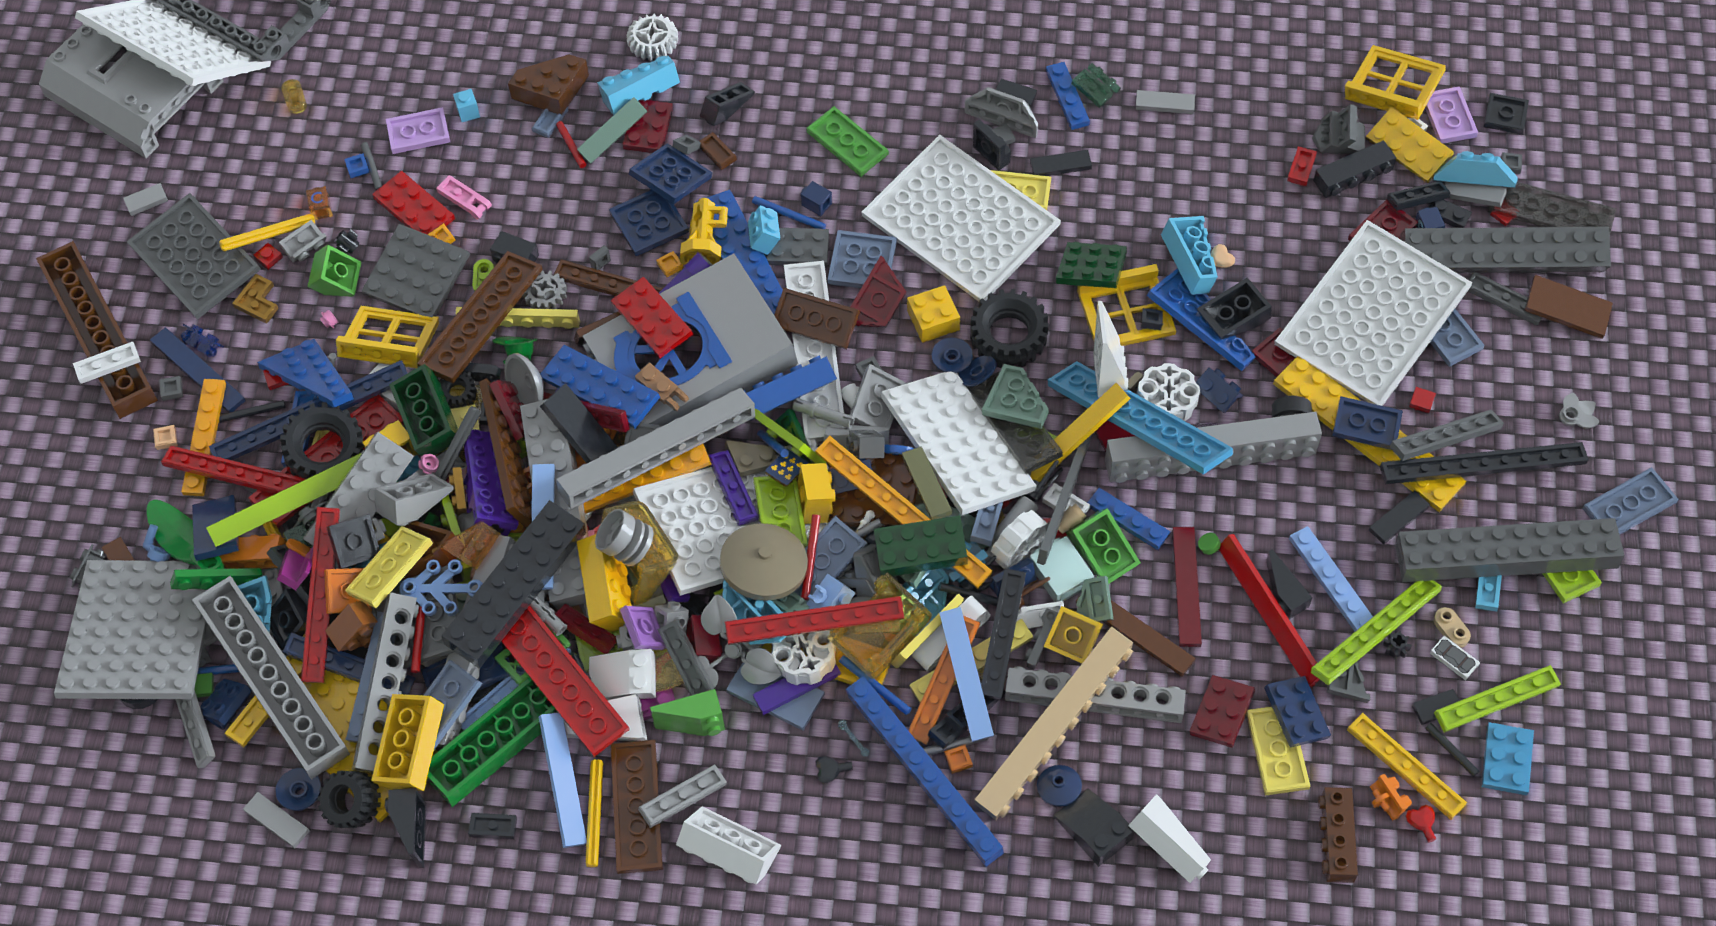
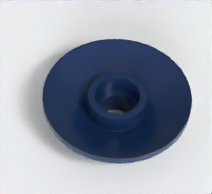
M959 338L942 339L936 343L932 350V361L943 372H962L969 367L973 358L972 349L969 344Z
M989 356L977 357L972 360L968 368L959 372L958 376L963 381L962 384L964 386H974L983 383L995 371L996 362L994 358Z
M1054 765L1046 768L1037 780L1039 796L1044 802L1052 806H1066L1073 803L1079 797L1082 790V781L1079 774L1074 769L1065 765ZM1057 780L1063 781L1061 784L1055 783Z
M295 768L286 772L279 779L276 785V797L279 803L286 809L293 811L304 810L317 801L321 793L319 792L321 782L318 776L311 780L304 768ZM299 790H304V792H303L302 794H300V795H297V794H296L297 791H299Z

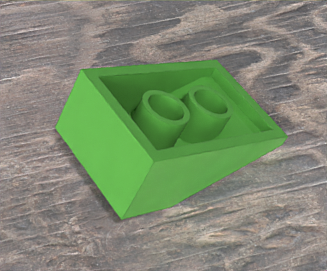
M1108 508L1097 511L1086 518L1084 522L1066 532L1078 553L1097 577H1108V584L1141 563Z
M715 689L650 707L655 729L699 736H715L725 730L723 715Z

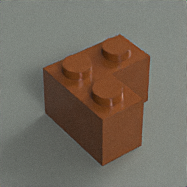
M362 601L350 603L325 632L338 651H352L363 646L367 648L370 644L373 628L378 621L366 603Z

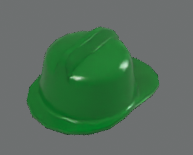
M507 336L495 338L492 342L503 345L507 356L519 353L531 360L534 352V341L538 339Z

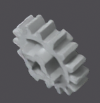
M541 271V275L537 276L523 296L526 304H530L531 309L535 307L538 309H549L550 307L557 309L556 304L562 305V299L567 298V287L564 279H560L558 273L553 276L552 271H549L548 274Z

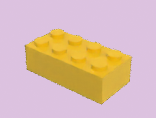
M595 534L577 541L589 623L614 632L625 624L620 609L624 606H632L630 600L631 589L627 582L628 571L624 563L596 548Z
M392 694L371 781L386 789L416 788L418 791H424L443 712V703L431 696Z

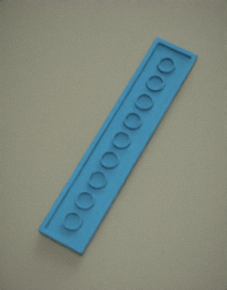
M1077 361L1048 379L1049 387L1087 409L1099 399L1095 371ZM1130 390L1124 391L1131 399L1108 419L1110 422L1203 475L1233 455L1232 447Z

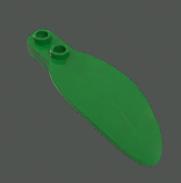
M152 500L148 503L146 509L149 526L152 524L158 527L155 539L164 551L177 560L195 565L198 569H224V564L219 556L196 561L194 557L192 519L161 500Z

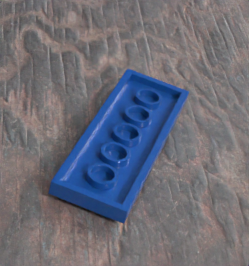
M566 345L561 347L540 373L543 381L558 389L566 383L581 401L625 410L629 426L636 429L660 398L658 392Z

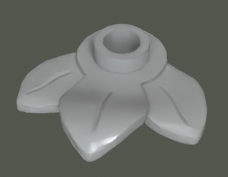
M1571 393L1564 398L1563 408L1559 413L1562 423L1568 426L1578 425L1582 428H1592L1599 423V420L1592 416L1596 405L1594 401H1579L1575 393Z

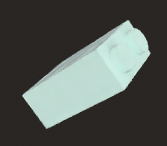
M1067 536L1054 540L1046 564L1041 565L1037 563L1040 548L1033 551L1030 555L1037 578L1043 580L1046 577H1050V581L1044 583L1043 586L1054 602L1065 601L1082 592L1081 588L1084 580L1094 578L1093 573Z

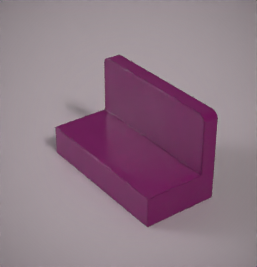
M313 547L305 557L289 548L284 555L277 580L296 590L310 573Z

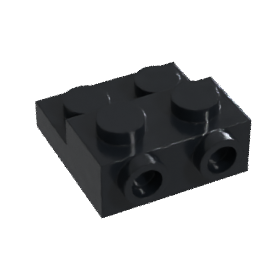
M980 119L976 121L973 125V148L1000 171L1010 163L1011 150L1006 145L1004 139L997 136L989 125L984 124Z

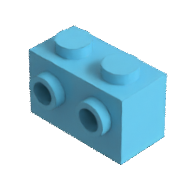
M759 206L755 212L751 213L748 220L750 246L752 249L768 255L780 240L778 216L776 211Z

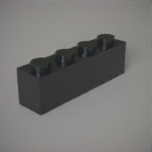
M1383 140L1316 169L1313 182L1325 198L1332 195L1336 196L1348 188L1352 189L1364 181H1371L1378 175L1389 173L1394 168L1396 156Z

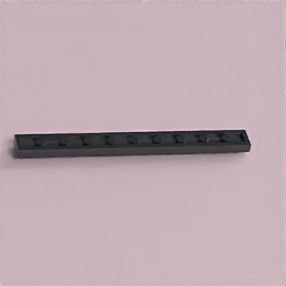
M1583 442L1407 459L1404 461L1381 462L1379 467L1386 485L1585 465L1589 459Z

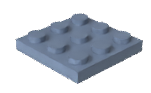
M838 230L827 279L828 284L862 288L880 256L884 257L892 270L897 237Z

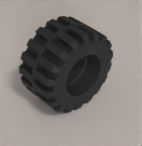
M337 771V773L329 775L330 779L323 781L324 787H320L319 792H321V796H318L317 801H320L318 808L319 811H323L321 815L323 819H328L327 823L337 828H357L365 826V823H370L373 820L372 816H376L378 813L376 808L381 805V802H378V798H381V793L377 792L379 786L371 781L372 776H368L367 773L360 771ZM349 788L354 795V803L350 810L345 805V795Z

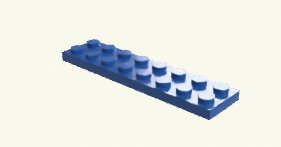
M731 190L707 197V199L715 203V206L728 208L727 226L725 228L713 227V238L721 246L720 259L723 260L735 254L772 313L775 314L783 290L764 253L751 248L748 222ZM714 214V220H719V214Z

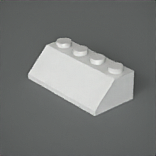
M703 806L684 821L676 843L685 852L693 853L703 858L704 861L718 865L724 871L734 873L742 877L744 881L757 884L766 875L781 848L780 844Z

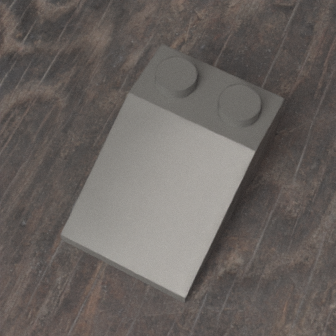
M431 473L375 488L376 512L397 526H405L408 522L419 519L453 491V486Z

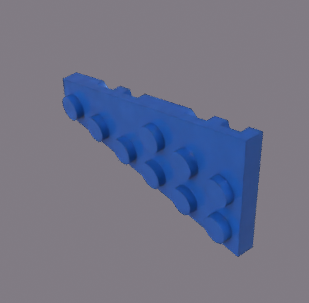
M1178 268L1149 290L1147 296L1239 370H1244L1253 362L1256 356L1241 338H1237L1234 335L1221 340L1199 314L1197 308L1211 299L1207 294L1191 295Z
M315 339L306 340L298 346L286 348L281 353L257 362L259 369L268 370L272 376H280L282 381L300 390L305 389L307 394L318 396L319 400L327 402L332 407H337L354 399L351 391Z

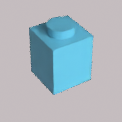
M472 89L453 94L461 122L480 117Z

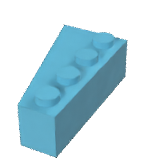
M660 56L655 61L642 63L631 70H623L620 74L613 77H605L597 83L603 103L615 115L633 97L637 101H646L651 98L652 93H661L680 83L674 61L669 56Z
M1204 216L1169 218L1161 236L1191 295L1209 293L1218 276L1214 259L1210 254L1211 245L1207 241L1208 232L1207 228H1204Z

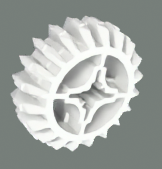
M646 14L645 18L639 16L638 21L633 20L627 32V44L631 52L635 53L636 57L641 56L643 60L649 58L652 61L653 58L657 59L660 56L672 54V49H676V43H678V32L674 23L670 22L668 17L663 18L662 14L658 17L655 14L650 17Z

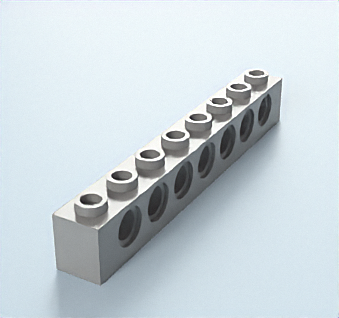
M396 593L387 595L352 770L373 774L377 755L370 754L368 747L370 744H375L379 748L383 732L376 733L373 730V723H381L384 730L392 694H402V691L398 690L400 682H404L406 669H403L404 660L408 661L410 655V648L407 645L408 640L412 639L415 627L411 625L413 617L416 618L419 605H416L417 598ZM395 614L404 616V624H399L395 621ZM392 635L400 638L399 646L391 643L390 637ZM387 657H393L396 660L395 667L387 665ZM383 678L391 681V689H385L382 686ZM378 700H383L387 703L388 708L386 711L378 709Z
M1023 667L1009 668L1005 701L1049 706L1072 676L1065 672L1057 674L1048 673L1042 669L1032 671L1026 670ZM1108 678L1104 683L1107 685L1099 696H1094L1091 699L1093 704L1088 710L1097 713L1182 723L1186 690H1181L1175 686L1168 688L1158 687V685L1151 683L1142 685L1136 684L1133 681L1118 682ZM1030 682L1034 684V686L1026 687L1024 684ZM1052 685L1055 686L1056 689L1048 690L1046 686ZM1120 694L1122 698L1116 699L1112 695ZM1139 696L1142 697L1144 701L1139 702L1134 698ZM1157 700H1165L1166 704H1159Z

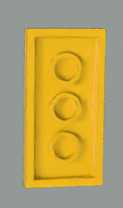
M1393 107L1387 111L1366 135V139L1373 144L1384 140L1396 156V161L1426 183L1431 181L1435 173L1454 154V151Z

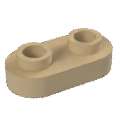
M1440 608L1434 616L1435 626L1443 636H1446L1460 648L1465 647L1471 637L1469 629L1452 609ZM1443 615L1448 616L1450 619L1443 618ZM1460 632L1463 636L1460 637L1456 633Z

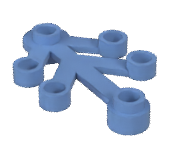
M430 560L426 565L427 569L416 578L405 579L401 583L399 590L401 595L417 598V603L422 607V611L427 616H433L437 612V607L433 602L427 601L421 593H431L444 607L446 614L454 616L458 613V606L455 602L449 601L443 593H468L472 598L483 583L480 580H472L468 584H445L454 575L461 573L463 569L462 564L458 560H451L448 563V569L431 584H423L433 574H438L441 571L439 562L437 560ZM436 564V569L431 570V566ZM453 565H459L456 570H452ZM410 585H413V589L410 590V591H407V588H408ZM474 585H478L476 590H471ZM428 606H433L431 611H426ZM454 606V610L449 612L448 608Z

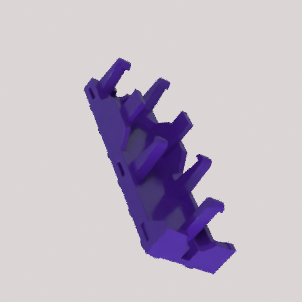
M472 429L464 445L467 474L463 481V484L467 486V513H470L473 509L474 524L470 534L477 535L482 525L492 526L493 524H498L499 528H502L499 535L508 536L511 530L517 529L519 523L506 510L490 432Z

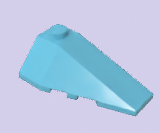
M267 576L238 585V588L261 622L270 632L272 594Z

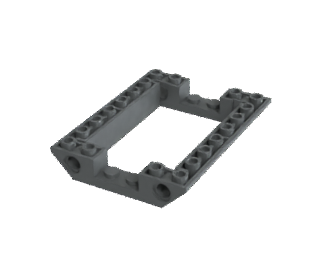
M193 0L155 1L261 61H277L328 10L331 0H296L299 11L280 30L271 25L264 32L265 35L261 39Z

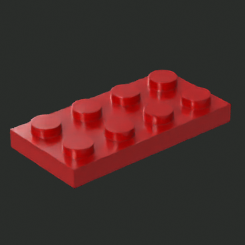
M400 171L372 194L373 198L406 227L424 234H429L442 224L447 226L455 220L452 212L403 171Z
M644 276L611 300L612 305L660 359L693 335L692 330Z

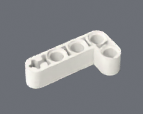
M973 596L968 597L959 606L962 609L963 616L980 622L979 627L991 616ZM942 624L912 655L927 672L937 666L947 644Z

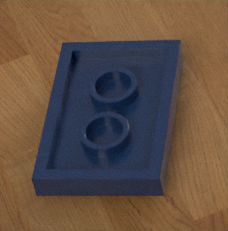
M1340 396L1332 436L1392 450L1390 445L1393 440L1398 439L1403 411Z
M1305 676L1270 683L1264 687L1290 748L1325 740L1331 736Z

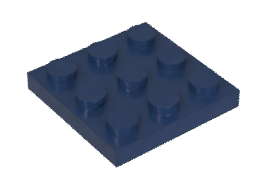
M668 143L629 169L631 177L673 204L680 201L712 177L711 171Z
M653 190L609 209L611 217L635 256H639L689 233V228L675 205Z

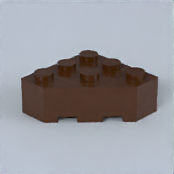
M568 54L519 69L508 82L511 99L544 110L548 109L550 112L562 115L589 76L586 59Z
M418 521L408 522L403 527L430 538L433 544L401 581L420 575L427 569L426 565L430 560H437L441 567L448 566L451 560L457 559L465 546L452 531ZM432 565L430 569H436L437 565Z

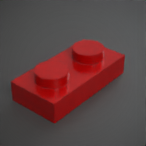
M1298 146L1287 182L1307 186L1317 151Z

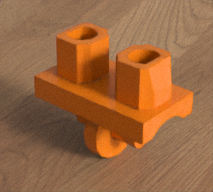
M1385 774L1380 775L1378 780L1370 786L1376 798L1372 801L1373 807L1381 806L1388 813L1392 821L1398 819L1412 804L1408 795L1399 796L1396 790L1399 788V782L1395 777L1387 778Z

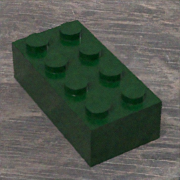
M423 364L389 384L414 450L421 456L425 454L436 455L448 448L458 430L438 377L427 365Z
M960 515L874 529L881 578L968 564Z

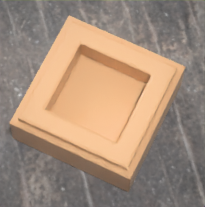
M174 425L153 429L155 448L157 450L178 446Z

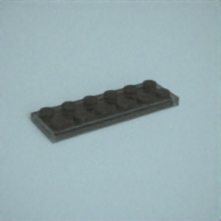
M1517 182L1515 188L1505 187L1507 193L1501 207L1489 206L1488 209L1489 213L1493 212L1541 227H1609L1610 236L1617 208Z
M1000 371L992 374L980 384L967 386L973 400L981 411ZM986 416L1025 474L1063 457L1061 448L1044 426L1040 429Z

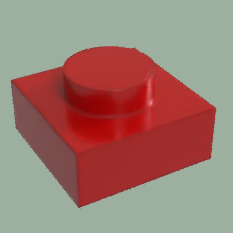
M266 243L253 254L255 260L267 270L283 258L281 252L269 243Z

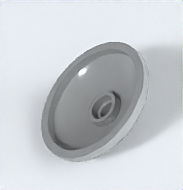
M519 353L509 355L504 366L506 381H511L516 386L520 402H523L525 405L543 400V382L537 368L528 358Z

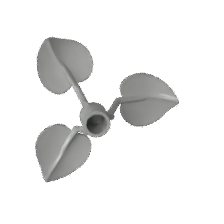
M715 595L701 615L703 628L712 635L720 633L721 637L727 639L725 621L737 620L731 605L720 595ZM727 643L725 654L709 664L705 656H697L713 688L718 683V673L713 667L727 657L736 659L741 656V661L745 663L741 668V674L745 680L752 684L770 683L780 677L782 672L776 665L774 657L770 652L763 648H754L746 655V647L742 643L730 645Z

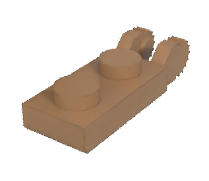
M650 362L635 375L637 382L658 392L660 395L659 400L663 404H667L674 411L680 408L678 403L672 399L674 395L684 402L689 400L686 393Z

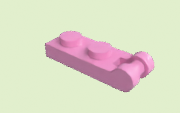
M450 175L436 188L439 194L469 212L477 220L481 218L485 210L492 206L485 197Z

